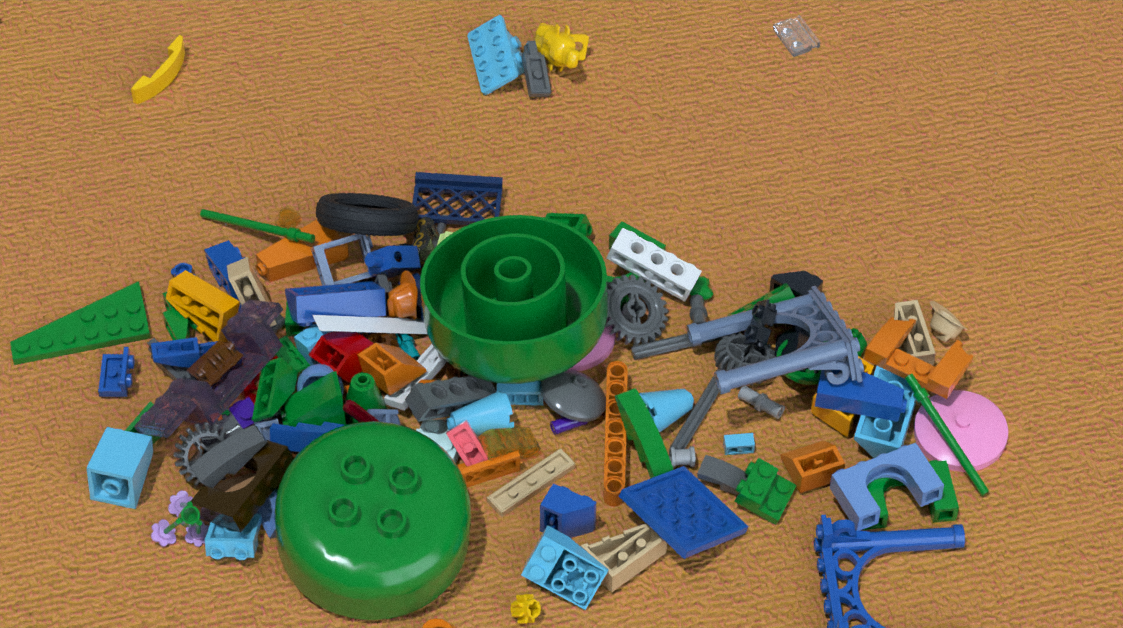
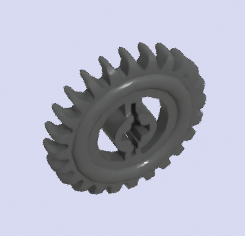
M631 274L629 277L622 275L620 279L614 278L612 282L607 283L608 322L605 328L613 327L609 335L618 332L617 341L625 337V345L629 344L632 339L634 342L633 346L638 345L640 340L641 344L648 343V340L653 342L666 329L665 323L668 322V318L665 315L669 311L663 306L667 302L661 300L663 294L656 292L658 289L656 285L650 286V280L644 283L643 277L639 276L636 280V277ZM628 295L629 301L620 309L622 298ZM645 302L648 307L649 314L646 322L641 324L640 318L646 312V306L644 304Z

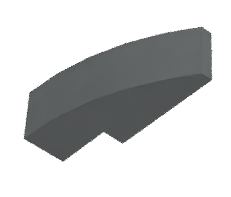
M250 426L213 447L191 466V469L202 484L213 488L228 472L235 475L267 443V440L257 426Z

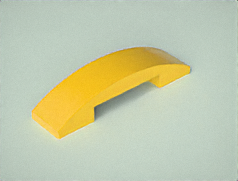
M179 35L167 48L169 58L152 77L149 78L143 75L131 88L134 104H140L156 96L177 76L185 57L183 36Z

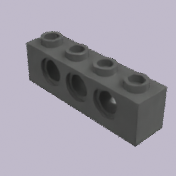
M469 375L461 378L453 377L443 381L435 380L425 384L417 383L411 388V392L405 398V401L417 421L420 422L448 417L451 412L497 391L491 382Z

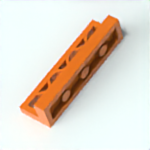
M512 448L490 454L491 459L470 466H466L465 463L457 466L462 473L467 487H471L520 471V454L518 450L513 451Z

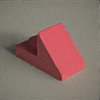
M467 420L446 432L466 466L491 459L481 436L478 437Z

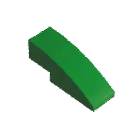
M167 292L162 293L167 310L163 312L164 324L171 339L190 338L189 319L184 318L166 300Z

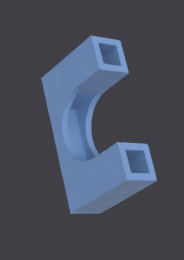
M916 443L908 446L903 445L895 451L887 454L882 453L874 459L861 461L847 469H840L831 476L830 490L849 520L854 522L857 531L879 522L881 509L867 489L868 484L876 479L893 478L902 482L910 490L920 507L940 500L944 484Z

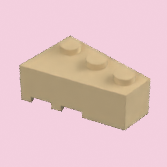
M918 300L895 303L894 320L909 321V318L916 320V324L899 347V350L934 365L936 353Z
M648 524L625 530L623 534L611 538L609 536L604 537L602 541L590 545L588 543L580 545L609 569L602 583L611 593L663 556L667 550V542L660 538Z

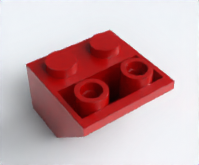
M333 331L320 337L309 353V356L321 364L328 365L333 371L337 372L338 376L350 383L353 376L362 371L357 354L374 343L357 332Z

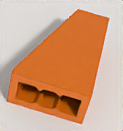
M315 220L300 229L301 232L315 235L313 243L300 240L295 242L285 237L256 254V270L261 276H265L269 282L316 269L311 248L341 239L342 237L335 230L323 227ZM347 243L324 250L328 265L349 258Z

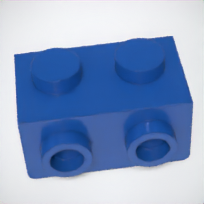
M124 347L123 354H103L98 389L99 397H127L128 388H132L133 383L130 369H134L135 358L134 355H130L129 347Z

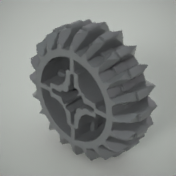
M740 332L736 335L732 333L729 336H724L719 341V344H717L714 353L715 366L719 370L724 369L728 371L775 358V351L770 349V344L764 346L763 349L756 348L755 343L745 345V335H742Z
M204 422L203 429L196 423L194 424V432L190 428H186V432L189 435L187 437L182 434L179 436L183 441L182 444L175 443V447L180 449V451L174 452L173 456L181 458L175 462V466L181 467L179 473L181 475L186 474L185 479L188 482L194 478L193 483L195 485H199L200 481L191 469V466L203 456L200 446L204 450L209 451L232 436L230 433L226 434L227 429L224 427L218 430V424L213 423L210 428L209 423ZM212 436L219 440L215 443L203 444L199 438ZM194 444L196 452L191 457V461L188 462V452L191 445Z

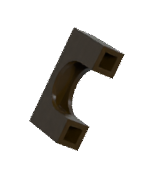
M267 440V443L243 466L255 470L257 473L248 485L239 490L223 492L203 485L191 500L193 506L200 512L199 519L242 532L279 485L289 464L294 459L288 446Z

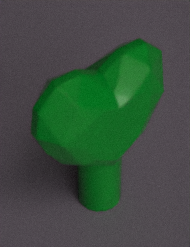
M699 276L689 295H701L703 300L711 299L714 293L709 287V279L705 276Z

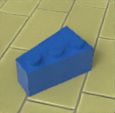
M229 240L204 249L208 267L219 287L223 286L228 295L239 301L229 281L227 265L245 257L242 258L238 247H234ZM241 303L237 317L246 314Z

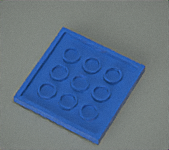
M684 466L624 488L619 494V497L626 505L641 517L683 559L743 535L749 527Z

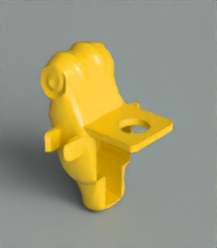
M540 23L535 31L534 41H536L537 51L541 52L548 61L549 70L552 71L554 65L561 72L563 67L576 68L579 60H585L589 36L586 34H571L568 25L565 26V31L561 32L558 24L554 27L553 25ZM575 42L582 43V49L580 51L576 49Z

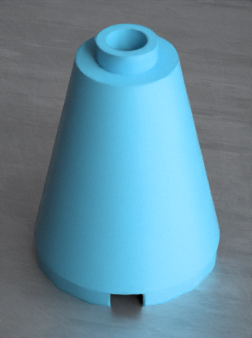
M686 389L639 393L659 433L689 412L694 403L692 394Z
M498 391L451 412L450 418H447L448 430L467 420L477 436L511 437L514 433V422H510V415L513 413L507 394L503 393V391Z

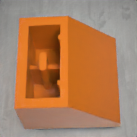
M374 343L357 354L363 373L370 374L377 386L389 396L427 372L424 366L399 347Z
M820 441L780 455L794 484L797 485L796 488L799 493L830 484L832 474L840 469H845V462L836 445L826 441Z

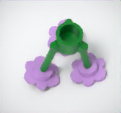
M181 490L177 495L170 497L171 503L168 506V511L171 514H176L178 519L171 525L165 519L160 520L158 524L152 525L151 539L154 542H159L163 547L176 541L175 527L180 524L186 527L187 534L185 535V540L187 543H194L196 547L202 546V543L205 544L209 526L199 520L200 512L193 506L191 502L193 497H188L186 491Z

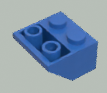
M553 483L540 504V532H544L547 525L570 538L594 532L596 526V501H593L588 496L572 492L567 487L558 486Z

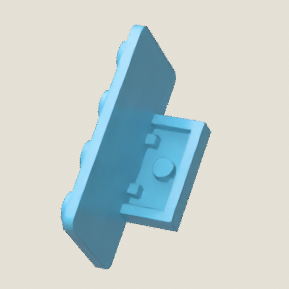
M501 15L494 17L468 33L467 37L480 89L484 95H488L524 73L522 52L520 50V47H522L521 42L517 36L513 37L507 31L505 20Z

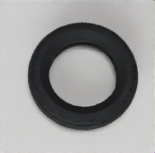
M332 193L324 195L319 199L316 205V218L323 227L339 232L368 236H401L410 234L415 230L418 223V211L413 203L395 197L366 193Z

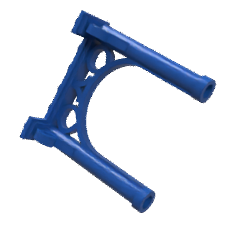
M826 514L821 515L820 524L816 525L814 551L819 552L817 570L818 573H822L823 579H820L821 593L826 595L823 606L824 613L829 614L830 621H827V628H849L848 621L853 618L861 620L864 624L851 628H886L868 614L861 602L858 591V579L863 568L873 558L890 552L964 548L965 532L963 525L953 524L951 527L868 532L855 530V524L851 520H838L832 524L831 518H826ZM855 552L866 553L861 558H859V556ZM847 558L853 562L855 567L851 571H843L838 566V560ZM836 577L847 581L846 586L838 589ZM840 602L847 604L851 609L844 616L842 615Z

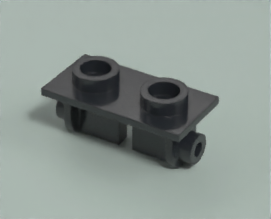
M769 299L758 301L754 305L751 323L745 331V345L755 343V347L763 349L767 345L771 330L765 328L764 325L773 326L777 314L776 305L769 303Z

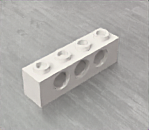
M622 228L606 258L635 275L643 277L646 281L650 280L652 284L683 301H686L702 272L693 264L686 263L677 258L673 253L664 251L654 243L648 242L637 236L634 232Z

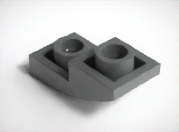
M705 455L697 473L698 479L719 484L720 490L736 495L738 493L735 492V489L740 480H745L747 477L742 469L708 455Z

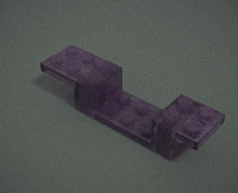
M257 300L245 302L240 311L230 318L227 325L221 330L227 340L233 343L234 349L244 356L212 386L205 381L183 378L174 380L167 391L155 400V404L140 417V420L134 426L137 432L168 438L183 421L198 424L208 422L212 426L283 346L270 327V324L283 311L281 305L277 302Z

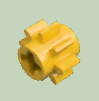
M534 594L516 595L517 600L511 603V616L518 618V624L535 623V618L540 615V602L533 599Z

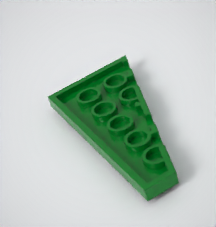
M139 281L11 341L10 346L14 365L151 339Z

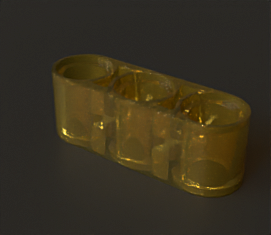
M529 427L490 429L478 437V441L488 460L491 461L517 450L520 454V459H525L536 455L541 449Z

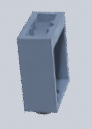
M355 234L312 247L311 251L321 285L352 283L372 277L366 265L367 272L333 282L324 252L325 249L358 240L365 262L367 253H370V249L373 248L370 236Z

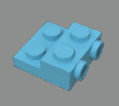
M255 514L242 532L210 522L205 538L206 556H211L214 559H221L222 557H235L238 560L254 558L258 546V533L262 523L261 514Z

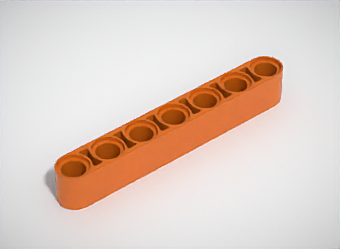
M613 361L608 365L606 378L603 499L607 505L612 507L619 506L624 502L619 497V494L625 488L626 431L615 399V395L627 391L628 369L626 364L621 361Z

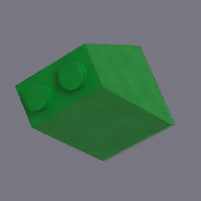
M331 372L291 395L284 402L285 409L280 410L282 423L287 426L296 427L299 422L321 426L324 421L346 425L337 372Z

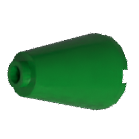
M358 373L353 376L344 404L347 400H352L366 411L368 409H388L374 378L370 374ZM344 411L346 425L358 423L357 420Z

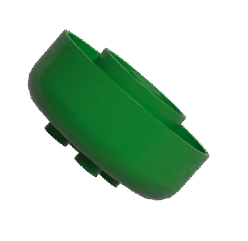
M507 215L474 222L453 232L442 240L430 253L422 268L420 289L424 325L429 339L441 357L458 370L472 377L503 384H523L545 380L561 374L579 363L593 350L603 334L608 315L607 270L604 259L598 248L584 234L556 220L529 215Z
M369 421L347 424L330 430L311 441L295 456L289 464L278 488L275 501V528L277 549L282 565L294 585L307 598L335 614L361 620H382L412 613L434 601L451 585L458 575L467 554L471 524V503L462 473L455 461L438 443L409 427L388 422Z

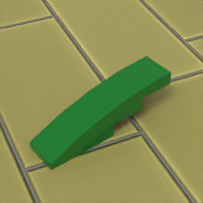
M633 388L615 395L628 440L634 441L640 462H645L650 479L674 470L656 424L637 389Z

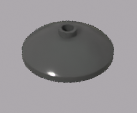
M568 369L541 382L540 392L544 401L551 409L563 417L580 422H589L600 418L606 409V396L602 388L595 380L582 372Z

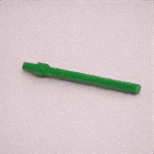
M202 209L200 212L202 218L287 237L291 241L298 242L300 240L309 243L315 241L314 234L301 232L298 228L290 227L288 229Z
M913 373L905 377V380L914 392V398L918 403L922 404L980 495L984 496L989 492L987 486L928 398L930 395L927 390L921 387Z

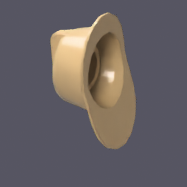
M930 301V305L935 310L930 326L937 338L946 342L948 339L956 338L963 329L967 330L948 309L935 301Z

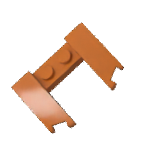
M891 317L866 347L864 360L904 379L913 373L922 388L947 399L974 356L972 354L968 355L962 348V342L957 339L936 367L899 350V347L916 324V320L910 318L909 321L894 320V317Z

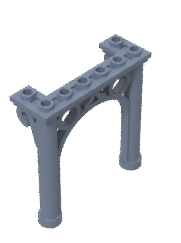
M812 286V290H809L806 295L774 303L777 314L773 324L784 323L792 324V327L795 325L799 326L810 334L808 341L799 349L786 355L728 371L724 369L714 372L716 385L719 393L722 395L729 393L734 388L806 368L809 370H825V376L832 384H842L848 377L852 381L862 382L861 372H864V367L857 353L860 351L859 341L857 338H853L851 329L846 328L844 320L839 318L837 310H833L831 302L826 301L825 294L823 292L820 293L816 286ZM752 310L701 324L692 323L686 325L691 346L702 345V342L746 330L753 317ZM840 369L838 374H833L831 371Z

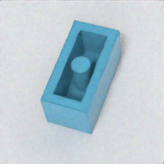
M753 433L724 435L723 446L725 455L754 453L755 442Z

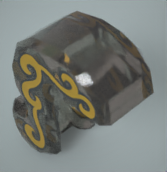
M430 217L418 219L413 234V244L404 243L393 246H417L420 265H424L426 259L435 248L432 240H438L439 233L433 219ZM399 257L396 261L401 262L402 257Z

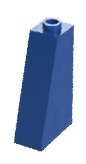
M840 369L831 371L833 374H838ZM821 370L815 407L899 422L900 413H905L907 399H903L904 389L865 372H861L862 382L852 381L848 377L844 383L836 385L830 383L825 376V370Z

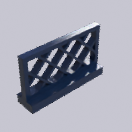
M416 172L412 203L416 206L417 210L425 207L429 211L425 215L418 214V220L426 219L427 223L469 225L484 220L485 218L482 215L488 211L495 217H499L503 196V177ZM419 193H430L431 195L426 199H422ZM447 194L453 195V197L445 201L441 195ZM474 196L475 198L467 203L462 197ZM493 197L497 199L489 204L484 198ZM437 199L441 204L433 209L428 203ZM458 200L463 206L455 210L450 205ZM480 202L485 207L477 212L472 206ZM445 208L451 213L448 216L438 214V212ZM467 209L473 214L469 218L460 215Z

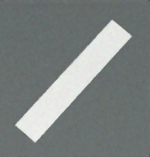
M312 315L320 331L427 334L421 319Z

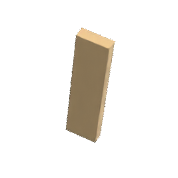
M560 448L489 495L487 503L503 517L575 469L576 463Z

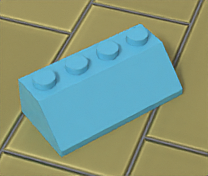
M876 366L873 376L904 389L903 399H907L905 413H900L899 422L861 415L854 440L873 458L882 453L887 454L903 446L916 404V399L913 396L914 392L907 381L879 366Z

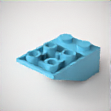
M547 525L526 561L521 575L586 610L609 569L570 537Z

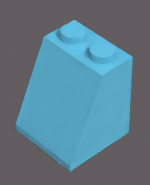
M106 427L86 468L90 500L136 509L153 455L152 436Z

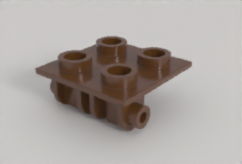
M219 340L186 371L208 387H211L220 380L224 373L235 366L244 355L234 349L235 346L232 342L228 341L225 343Z

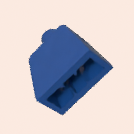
M386 246L367 253L365 257V264L368 266L369 274L375 277L379 273H386L387 278L401 275L404 271L421 268L417 246ZM402 257L401 262H397L395 259Z

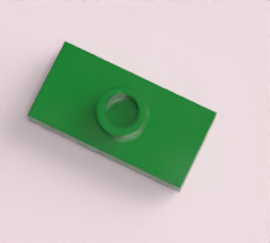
M287 335L267 345V351L273 358L276 356L278 358L281 357L298 371L297 378L304 369L310 366Z

